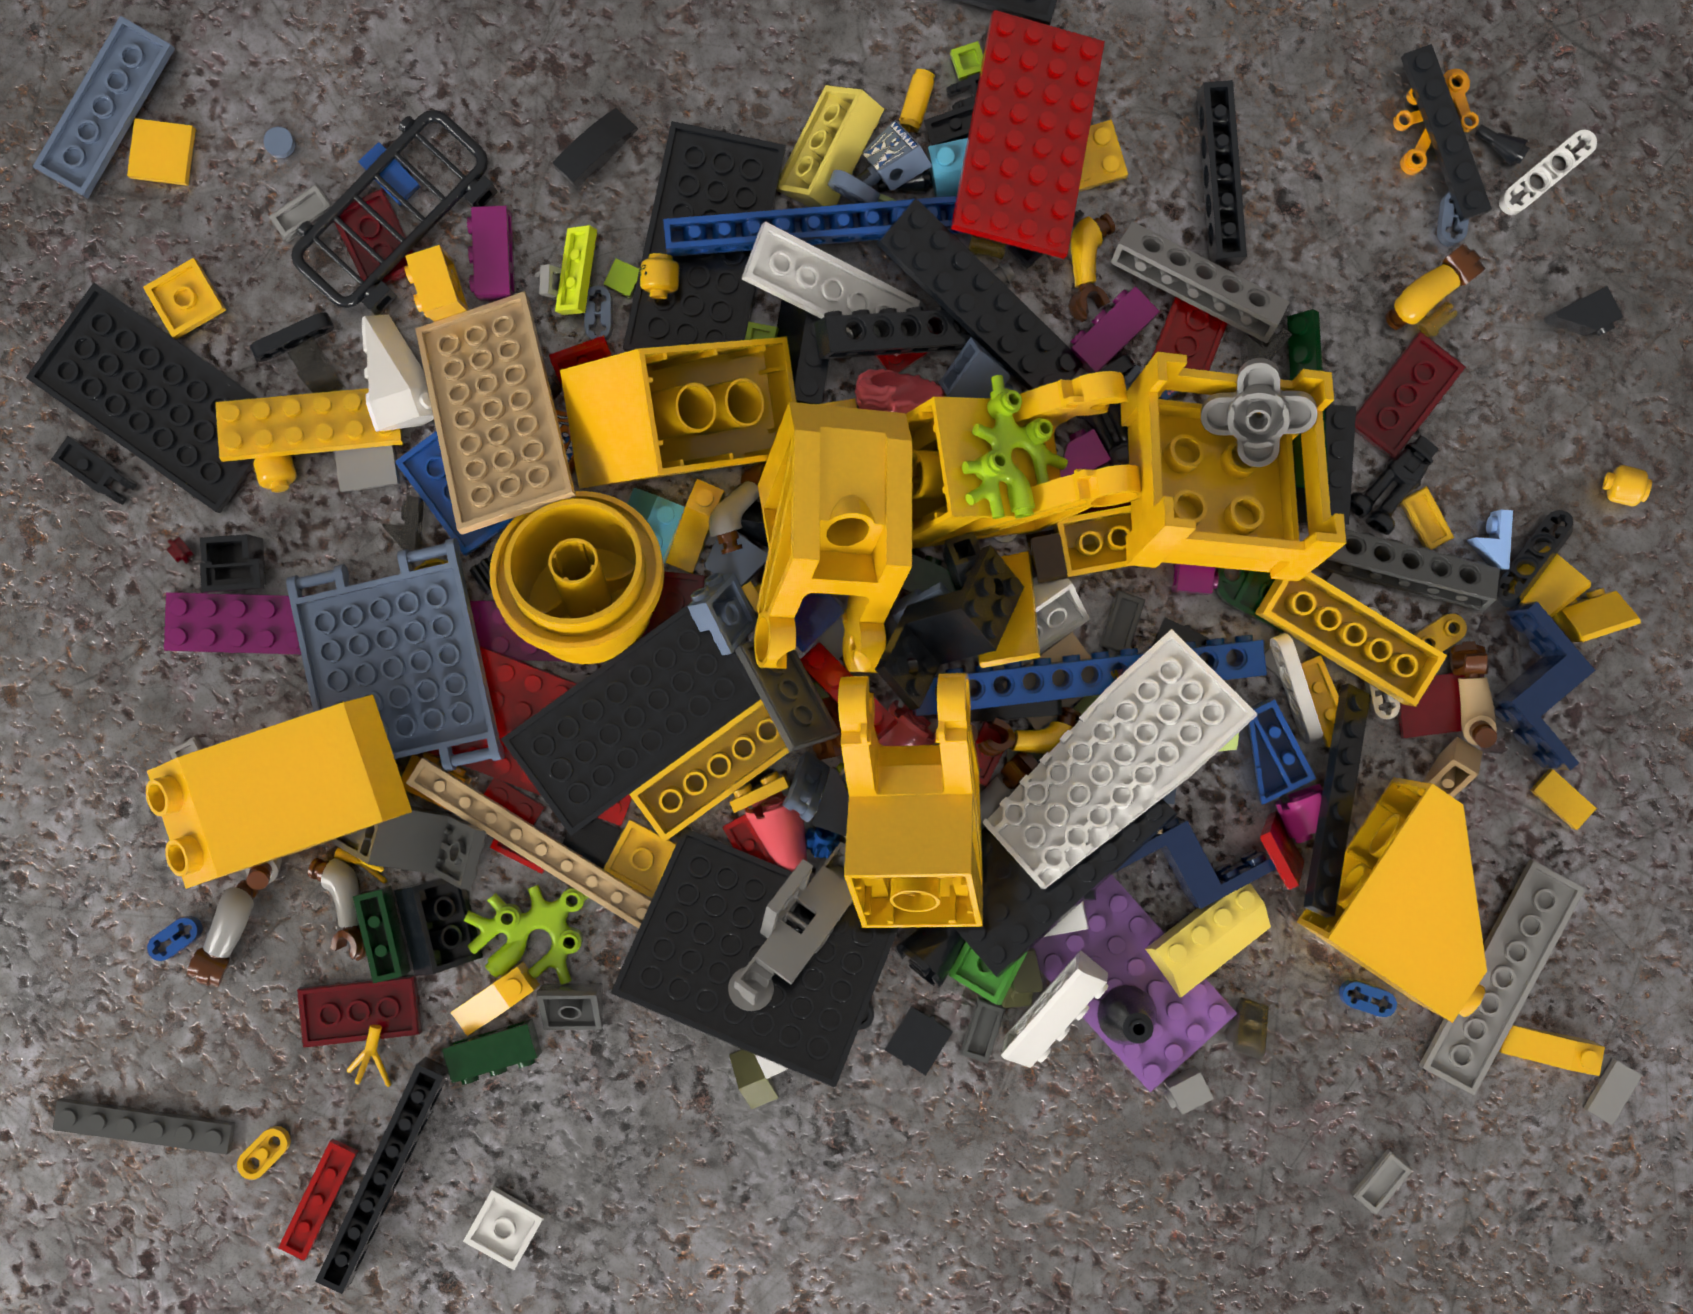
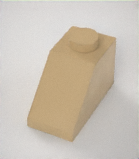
M1456 737L1438 755L1423 782L1434 784L1454 798L1479 775L1483 752L1461 738Z

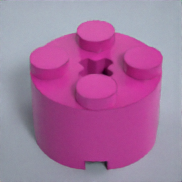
M1320 784L1312 785L1289 794L1290 800L1284 804L1282 799L1275 803L1288 837L1294 838L1296 843L1308 841L1313 838L1312 834L1316 833L1323 794Z

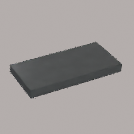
M754 641L741 644L736 648L735 651L789 752L834 739L840 734L795 650L787 652V669L760 668L757 665Z

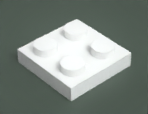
M493 1187L463 1242L515 1270L545 1215L502 1190Z

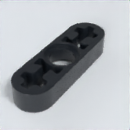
M318 313L253 342L250 345V349L257 362L267 361L331 332L334 329V325L328 313Z

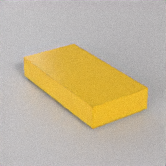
M1427 486L1406 496L1400 503L1423 547L1432 550L1455 538Z
M1548 769L1530 789L1535 796L1573 830H1578L1597 809L1554 769Z

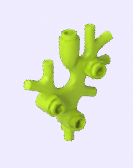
M995 375L991 377L993 391L990 392L991 399L987 404L988 413L996 420L994 428H988L977 423L972 430L973 435L986 440L991 445L992 451L977 458L975 461L963 462L962 471L964 474L975 473L982 480V484L967 493L965 499L969 505H974L986 498L990 503L992 518L999 519L1005 517L999 489V482L1003 481L1007 485L1011 512H1014L1015 518H1023L1034 514L1035 503L1029 481L1012 461V450L1019 447L1029 453L1033 461L1037 485L1049 481L1047 465L1064 470L1068 460L1050 452L1044 442L1051 438L1053 433V426L1050 421L1037 418L1023 427L1016 424L1012 414L1019 411L1022 398L1017 391L1005 388L1003 375Z
M538 884L527 888L531 898V908L526 913H522L516 904H506L497 893L487 900L496 910L494 918H485L472 911H468L464 921L480 929V934L467 945L473 954H476L497 934L504 933L507 936V942L488 958V963L485 965L493 977L498 978L500 975L504 976L524 955L529 934L535 929H543L551 937V948L528 972L536 979L546 969L554 968L561 985L572 981L566 960L568 954H573L579 950L583 942V935L579 929L569 927L566 921L569 913L580 910L585 900L589 897L570 886L565 889L559 899L548 902L544 900ZM574 895L578 902L570 904L567 897ZM505 913L511 914L513 921H505L503 915ZM565 938H573L575 944L572 946L567 945Z

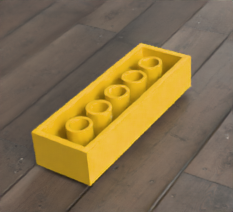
M1312 572L1300 581L1275 579L1255 612L1259 617L1400 703L1408 706H1417L1447 657L1443 652Z
M760 699L629 795L663 842H666L788 754L789 751Z

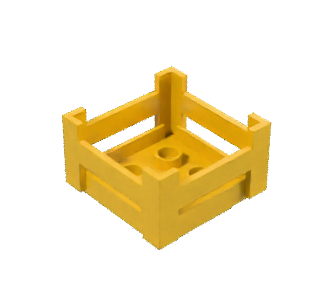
M1156 352L1126 391L1128 402L1120 403L1121 426L1128 427L1129 465L1138 466L1141 475V497L1131 501L1132 531L1126 536L1127 565L1156 568L1164 562L1270 572L1271 579L1300 581L1346 544L1344 514L1335 513L1331 516L1323 410L1334 401L1332 372L1303 369L1292 381L1280 379V389L1282 391L1306 392L1314 398L1317 404V420L1315 424L1306 432L1301 433L1309 536L1300 541L1292 440L1299 434L1282 435L1280 438L1279 454L1269 465L1263 467L1247 465L1238 455L1237 439L1234 435H1215L1204 428L1201 422V408L1203 404L1158 399L1165 390L1206 395L1236 392L1238 374L1184 368L1187 364V355Z

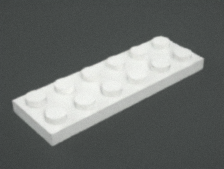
M764 222L760 227L741 278L821 319L824 317V313L830 311H842V315H852L853 311L868 309L870 314L879 313L882 309L896 308L897 312H906V309L918 307L920 300L768 222ZM901 325L902 332L907 335L906 328ZM874 326L875 334L880 337L879 329ZM846 327V331L853 334L852 331Z

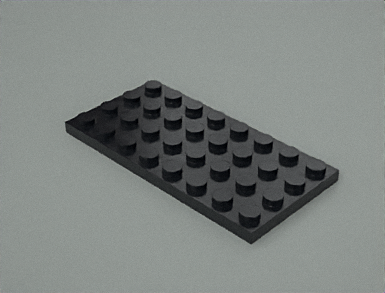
M671 121L641 263L649 258V254H667L663 219L773 210L786 145ZM752 250L673 256L672 260L679 265L678 290L668 294L667 299L651 298L650 292L644 291L641 288L640 265L623 350L628 352L639 348L745 340L756 286L741 278Z
M94 282L26 376L29 381L217 513L222 512L254 467L253 462L255 459L225 462L220 460L215 402L255 399L258 397Z
M685 606L501 738V741L567 832L572 836L761 698L735 653L722 655L713 640L710 630L700 632L688 607Z
M1162 798L1046 889H1042L985 826L981 830L983 927H954L955 930L993 974L999 978L1091 892L1177 815L1176 812Z

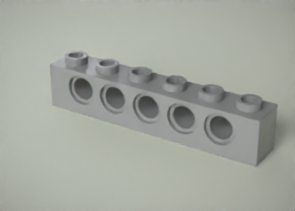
M1133 221L1120 240L1110 261L1111 264L1265 343H1268L1290 303L1286 299Z

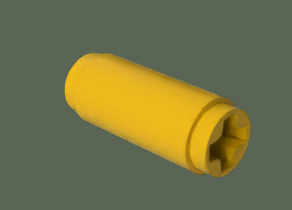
M916 69L915 74L912 75L901 111L899 124L907 132L917 133L922 126L935 83V75L925 69Z

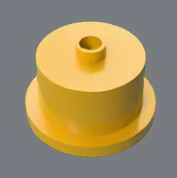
M575 491L576 497L553 502L538 510L517 516L507 525L500 535L492 554L490 586L495 603L505 622L527 643L545 650L566 662L595 664L613 659L642 637L662 592L664 564L657 537L649 523L638 511L627 503L607 494Z

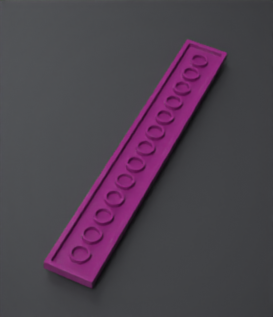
M166 592L164 651L301 655L289 596ZM470 601L480 646L521 661L566 662L545 650L527 643L519 637L505 622L495 601Z

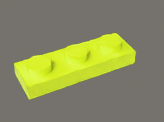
M591 225L567 228L555 312L561 315L585 313L597 229Z

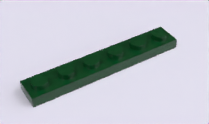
M1311 309L1287 316L1290 380L1292 381L1303 369L1323 371L1319 311ZM1324 409V410H1323V423H1324V435H1325V447H1326V460H1327V472H1328L1326 423H1325V409ZM1300 433L1294 439L1296 486L1305 488Z

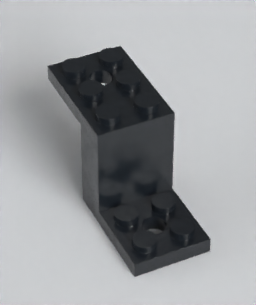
M991 545L981 548L961 590L907 605L875 668L876 672L910 710L921 707L941 664L996 651L1024 586Z

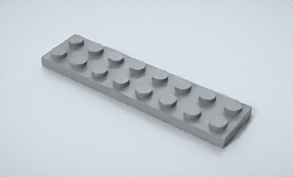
M1529 859L1484 943L1487 972L1480 981V984L1485 987V995L1482 1002L1469 1016L1463 1017L1458 1014L1453 1023L1443 1019L1419 1064L1420 1067L1475 1096L1585 891L1584 887Z

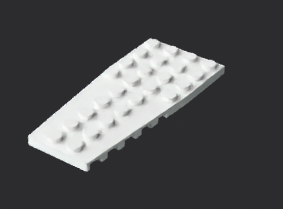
M1171 629L1102 692L1079 717L1078 723L1062 735L1059 739L1060 742L1050 753L1047 752L1039 760L1040 763L1029 775L1026 774L1019 782L1020 785L1008 798L1005 797L999 803V808L988 819L985 818L983 824L1042 889H1046L1191 777L1257 716V713Z

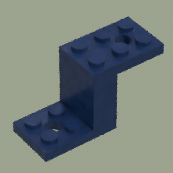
M1537 601L1520 603L1506 611L1511 617L1510 623L1517 631L1523 632L1530 640L1529 646L1534 652L1543 655V657L1492 699L1493 705L1496 707L1494 711L1503 722H1508L1515 730L1513 732L1515 738L1523 745L1529 746L1534 752L1532 754L1533 759L1541 767L1571 771L1579 764L1578 760L1541 716L1596 670Z
M1175 816L1163 827L1162 834L1154 835L1115 872L1161 848L1188 901L1202 909L1272 872L1276 867L1268 853L1263 851L1257 852L1254 849L1243 854L1240 857L1242 861L1232 866L1230 863H1227L1214 871L1189 822Z

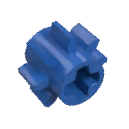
M815 827V829L808 828L805 836L807 839L806 849H810L815 858L828 859L839 845L841 835L819 827Z

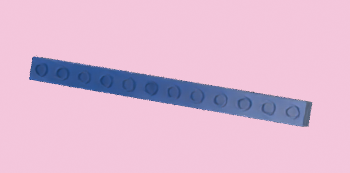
M957 196L918 199L952 234L963 233L951 229ZM914 199L663 219L666 253L673 257L752 250L760 227L764 222H768L810 245L880 240Z
M1253 635L1235 636V642L1225 643L1224 638L1207 639V645L1196 646L1195 641L1185 642L1198 656L1205 653L1208 657V665L1223 680L1267 675L1263 640H1253ZM1138 648L1121 649L1120 655L1109 656V651L1091 653L1090 659L1081 660L1080 654L1062 656L1063 662L1051 663V658L1034 659L1033 665L1022 666V661L1004 664L1003 669L994 670L993 666L986 668L975 666V672H968L969 680L973 679L978 684V691L975 695L970 696L971 710L1101 695L1116 680L1111 675V667L1115 663L1121 665L1123 674L1146 652L1138 653ZM1230 650H1233L1237 656L1236 662L1233 665H1229L1226 659ZM1090 666L1093 669L1094 676L1091 681L1086 683L1083 681L1081 673L1085 667ZM963 668L945 670L946 673H964ZM1060 669L1065 674V680L1061 685L1056 686L1052 681V676L1056 670ZM1028 673H1033L1036 677V684L1031 689H1026L1023 685V678ZM938 676L934 677L921 707L913 710V715L938 714L937 697L934 692ZM999 676H1003L1007 681V687L1001 693L996 692L993 686L995 679Z

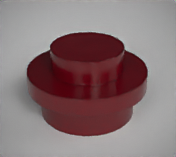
M179 536L174 540L170 538L167 541L170 547L166 550L177 563L183 560L188 564L190 562L188 559L194 555Z

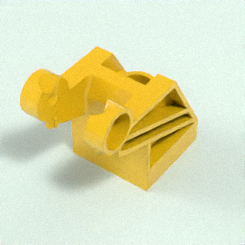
M1116 371L1095 372L1072 380L1060 379L1056 382L1020 394L1022 398L1019 411L1012 415L1016 424L1020 427L1037 418L1050 421L1053 426V433L1051 438L1044 442L1050 452L1057 455L1054 432L1058 425L1075 416L1107 413L1110 404L1128 402L1124 375ZM934 396L906 414L912 437V548L944 545L946 539L974 532L976 540L1041 531L1091 507L1120 505L1141 497L1140 468L1136 465H1115L1096 470L1076 469L1074 474L1061 477L1060 469L1047 465L1049 481L1037 485L1031 456L1023 448L1016 447L1012 450L1011 458L1014 465L1026 476L1030 483L1035 503L1034 514L1023 518H1015V514L1011 512L1007 485L1005 482L1000 481L999 489L1005 517L993 519L988 499L984 498L974 505H969L966 502L965 495L978 488L982 484V480L975 473L964 474L962 471L964 461H975L977 458L992 451L991 445L986 440L972 434L973 427L977 423L988 428H994L996 420L990 416L987 410V404L991 398Z
M789 402L757 485L769 550L757 604L758 619L754 635L756 663L760 668L787 669V652L795 650L796 647L794 618L804 596L810 593L849 595L847 608L842 610L844 626L842 652L845 667L849 672L877 673L875 668L886 648L884 622L912 568V437L906 413Z
M945 673L938 675V728L936 729V743H940V745L919 746L881 745L878 742L874 727V693L869 692V676L841 677L838 690V712L841 728L842 756L849 794L844 877L862 928L983 927L980 778L971 727V699L968 673Z

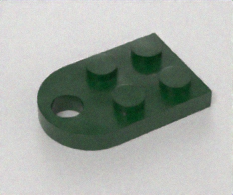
M1216 568L1215 572L1219 573L1216 592L1226 604L1268 627L1284 633L1281 629L1255 614L1275 579H1271L1270 572L1239 570L1238 578L1235 581H1229L1224 575L1225 568Z

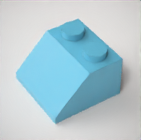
M968 138L928 146L927 158L932 164L929 169L935 197L957 196Z
M634 488L627 504L638 511L653 529L659 542L663 563L666 564L685 507L660 496Z

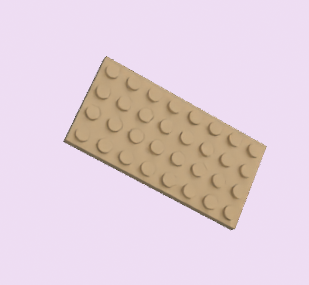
M525 291L415 328L457 531L463 535L538 510L553 502L576 497L531 305Z

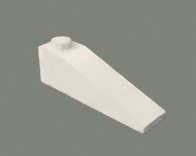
M389 314L364 316L362 318L363 351L367 354V367L364 369V375L368 379L369 392L365 395L366 405L375 432L424 426L434 419L424 370Z

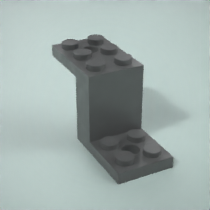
M411 806V813L334 839L332 842L368 865L431 873L459 889L471 890L472 883L478 872L479 856L485 846L486 831L445 811Z

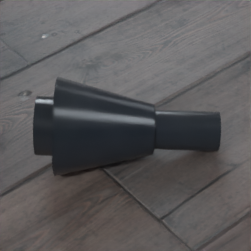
M1482 124L1475 133L1476 136L1490 143V146L1510 166H1512L1514 161L1520 164L1530 149L1526 146L1527 139L1500 132L1496 133Z
M928 168L897 189L900 191L927 192V186H932L930 169ZM882 180L877 183L879 192L890 190Z

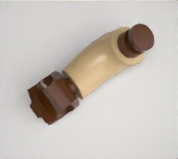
M1466 641L1460 645L1453 646L1450 650V663L1453 674L1465 675V677L1458 678L1461 702V730L1469 743L1478 745L1481 748H1488L1497 741L1496 717L1487 677H1480V674H1488V655L1484 646L1476 644L1475 641Z

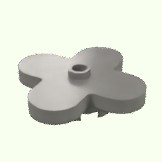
M1254 358L1245 362L1238 372L1237 391L1213 394L1204 401L1201 408V422L1204 428L1215 435H1234L1237 439V451L1240 459L1253 467L1267 466L1277 458L1280 449V438L1283 434L1306 432L1317 420V404L1314 398L1303 391H1282L1280 389V371L1275 363L1265 358Z

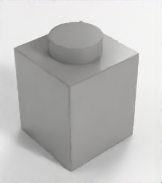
M1196 1066L1164 1081L1168 1091L1164 1092V1095L1172 1109L1177 1107L1182 1115L1214 1099L1201 1072Z

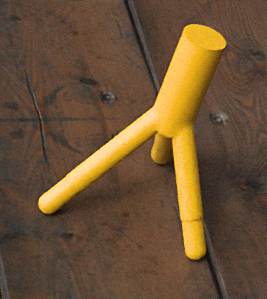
M336 849L334 858L358 864L383 884L387 883V879L379 873L384 871V867L368 865L343 849Z
M370 1025L365 1049L347 1068V1072L351 1073L361 1063L355 1079L356 1084L361 1083L372 1056L387 1087L391 1086V1081L377 1052L382 1029L379 1025Z

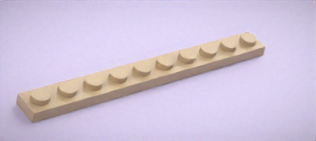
M423 757L406 784L470 824L486 831V834L638 929L640 928L652 899L454 775L446 772L427 758Z

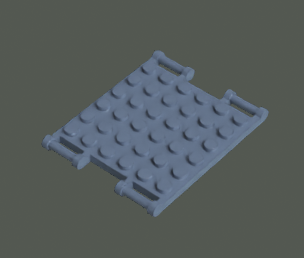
M456 538L447 539L443 544L409 551L408 549L398 551L397 559L401 573L398 575L349 586V571L346 565L342 564L334 566L333 570L304 577L296 575L286 579L314 712L342 702L373 695L395 759L439 749L442 767L446 772L456 770V767L488 759L493 761L504 759V749L499 739L462 568L460 545ZM447 555L448 563L413 571L412 565L415 562ZM335 581L337 589L302 596V590L305 588ZM487 739V748L456 755L452 753L451 746Z

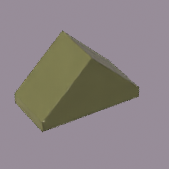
M743 1049L729 1054L738 1089L751 1109L779 1098L771 1077L765 1078L754 1054Z

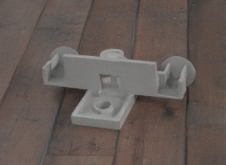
M843 842L839 843L828 859L822 858L818 862L816 875L809 884L808 881L813 865L802 859L767 905L760 933L767 940L749 964L736 971L729 981V996L732 1002L740 1009L757 1011L764 1008L770 1002L774 992L771 978L775 973L792 985L814 953H817L825 944L834 926L853 902L844 877L846 844ZM798 903L815 914L809 925L792 913ZM787 919L804 930L803 933L800 934L785 923Z

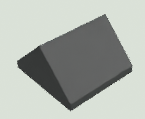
M603 983L543 984L537 990L536 997L544 1030H602Z

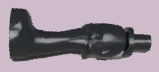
M1120 403L1110 404L1107 412L1119 437L1117 442H1114L1102 414L1076 416L1079 419L1086 420L1092 429L1096 431L1111 459L1107 462L1109 466L1129 464L1128 427L1121 426Z
M1419 436L1414 443L1407 444L1405 450L1386 462L1383 472L1363 493L1353 492L1351 494L1350 510L1359 518L1366 517L1382 493L1393 481H1396L1398 485L1365 520L1366 524L1372 529L1384 535H1389L1395 528V521L1392 518L1394 511L1413 489L1421 486V479L1425 475L1428 466L1433 463L1432 457L1437 453L1438 448L1424 436Z

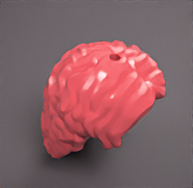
M869 369L858 376L855 388L856 404L859 409L906 414L934 396L945 397L942 387L934 381L930 382L928 379H922L920 375L899 374L892 370Z

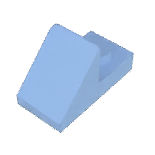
M1501 509L1491 512L1486 522V532L1489 534V538L1475 537L1467 539L1468 544L1489 566L1500 568V571L1510 568L1513 510Z

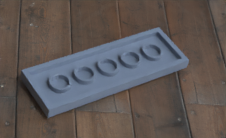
M120 16L35 161L33 168L88 199L175 48L168 42Z

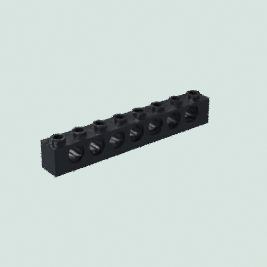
M426 1056L416 1064L315 1282L340 1294H343L352 1283L449 1076L447 1066Z

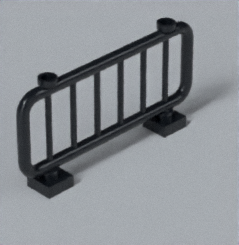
M429 110L419 115L415 120L411 116L405 117L398 127L402 134L314 225L310 221H305L297 229V234L301 238L292 249L293 265L336 306L350 308L362 302L374 315H380L397 297L382 280L463 196L471 207L485 206L497 194L498 191L493 183L486 176H483L488 166L486 152L445 113L438 110ZM438 122L474 155L476 165L466 176L420 134L429 123ZM415 137L461 179L446 197L400 155ZM395 158L441 200L426 218L379 175ZM375 179L421 221L406 238L401 236L359 196ZM354 200L400 242L397 248L385 260L339 217ZM334 221L380 263L365 281L318 238ZM314 242L360 284L351 295L342 296L305 262L304 253Z

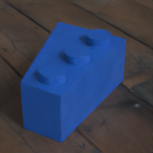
M1273 697L1251 706L1257 713V716L1248 724L1257 791L1261 805L1316 779Z

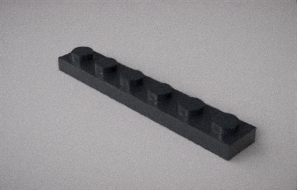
M1430 44L1404 53L1401 60L1460 222L1492 210L1433 45Z

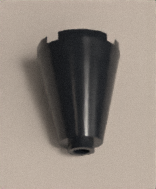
M921 927L899 943L895 951L901 959L905 956L909 958V967L931 985L934 986L936 984L937 988H940L957 959L965 940L954 927Z
M1122 985L1112 988L1100 1001L1097 1018L1101 1030L1110 1040L1122 1045L1144 1043L1152 1036L1156 1025L1157 1011L1152 998L1145 991L1136 986Z

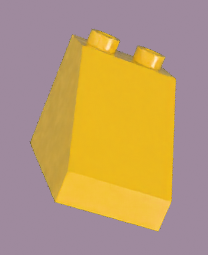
M787 337L639 348L560 370L579 489L766 462L788 403L796 402Z
M373 695L342 702L177 757L147 771L150 781L146 786V800L151 811L157 816H162L170 840L165 849L166 860L172 872L177 876H182L186 889L326 843L412 812Z
M1393 777L1346 847L1335 917L1326 918L1305 908L1297 923L1412 1001L1452 1023L1458 1014L1463 1017L1469 1016L1480 1005L1485 995V987L1480 984V981L1487 972L1464 805L1432 783Z

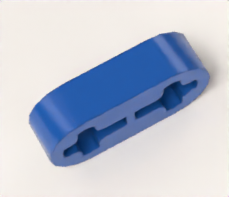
M185 916L170 924L148 942L147 951L149 956L154 960L164 961L178 954L201 936L203 931L201 921L194 916ZM190 924L193 928L189 931L190 934L179 937L178 933L184 930V925ZM171 940L173 943L166 947V951L160 953L158 950L161 945L160 942Z
M1352 979L1342 983L1339 988V996L1342 1002L1354 1009L1379 1017H1388L1397 1008V1001L1394 995L1382 988ZM1356 987V990L1365 996L1364 999L1354 997L1351 1001V997L1347 993ZM1384 996V1000L1388 1001L1387 1007L1382 1006L1379 1010V1006L1371 1002L1372 997L1382 1000Z

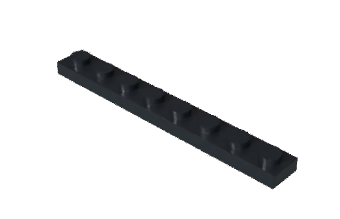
M1351 684L1342 685L1340 688L1303 905L1304 908L1326 918L1335 917L1371 697L1370 694Z

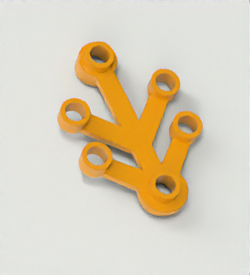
M1450 69L1443 76L1460 117L1459 120L1463 131L1470 132L1479 123L1478 115L1470 111L1465 95L1470 87V79L1463 70ZM1452 79H1456L1460 83V86H1454L1452 84ZM1411 88L1407 92L1406 99L1411 105H1418L1413 97ZM1403 110L1393 119V125L1399 131H1404L1411 125L1423 122L1420 110L1414 112ZM1399 117H1405L1407 125L1401 124ZM1464 119H1471L1472 126L1466 125ZM1426 127L1415 148L1409 150L1401 158L1400 166L1406 174L1415 175L1427 164L1425 153L1431 144V140ZM1412 156H1417L1420 163H1413Z

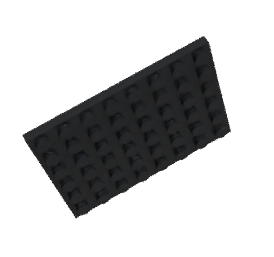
M684 828L611 994L836 1088L899 927L862 928L854 902H852L834 926L825 944L817 953H814L792 985L775 973L771 978L774 992L770 1002L764 1008L757 1011L742 1010L732 1002L729 996V981L736 971L749 964L767 940L760 933L766 907L792 872ZM800 903L792 912L808 925L815 917L814 913ZM787 919L785 922L798 933H803L804 930Z

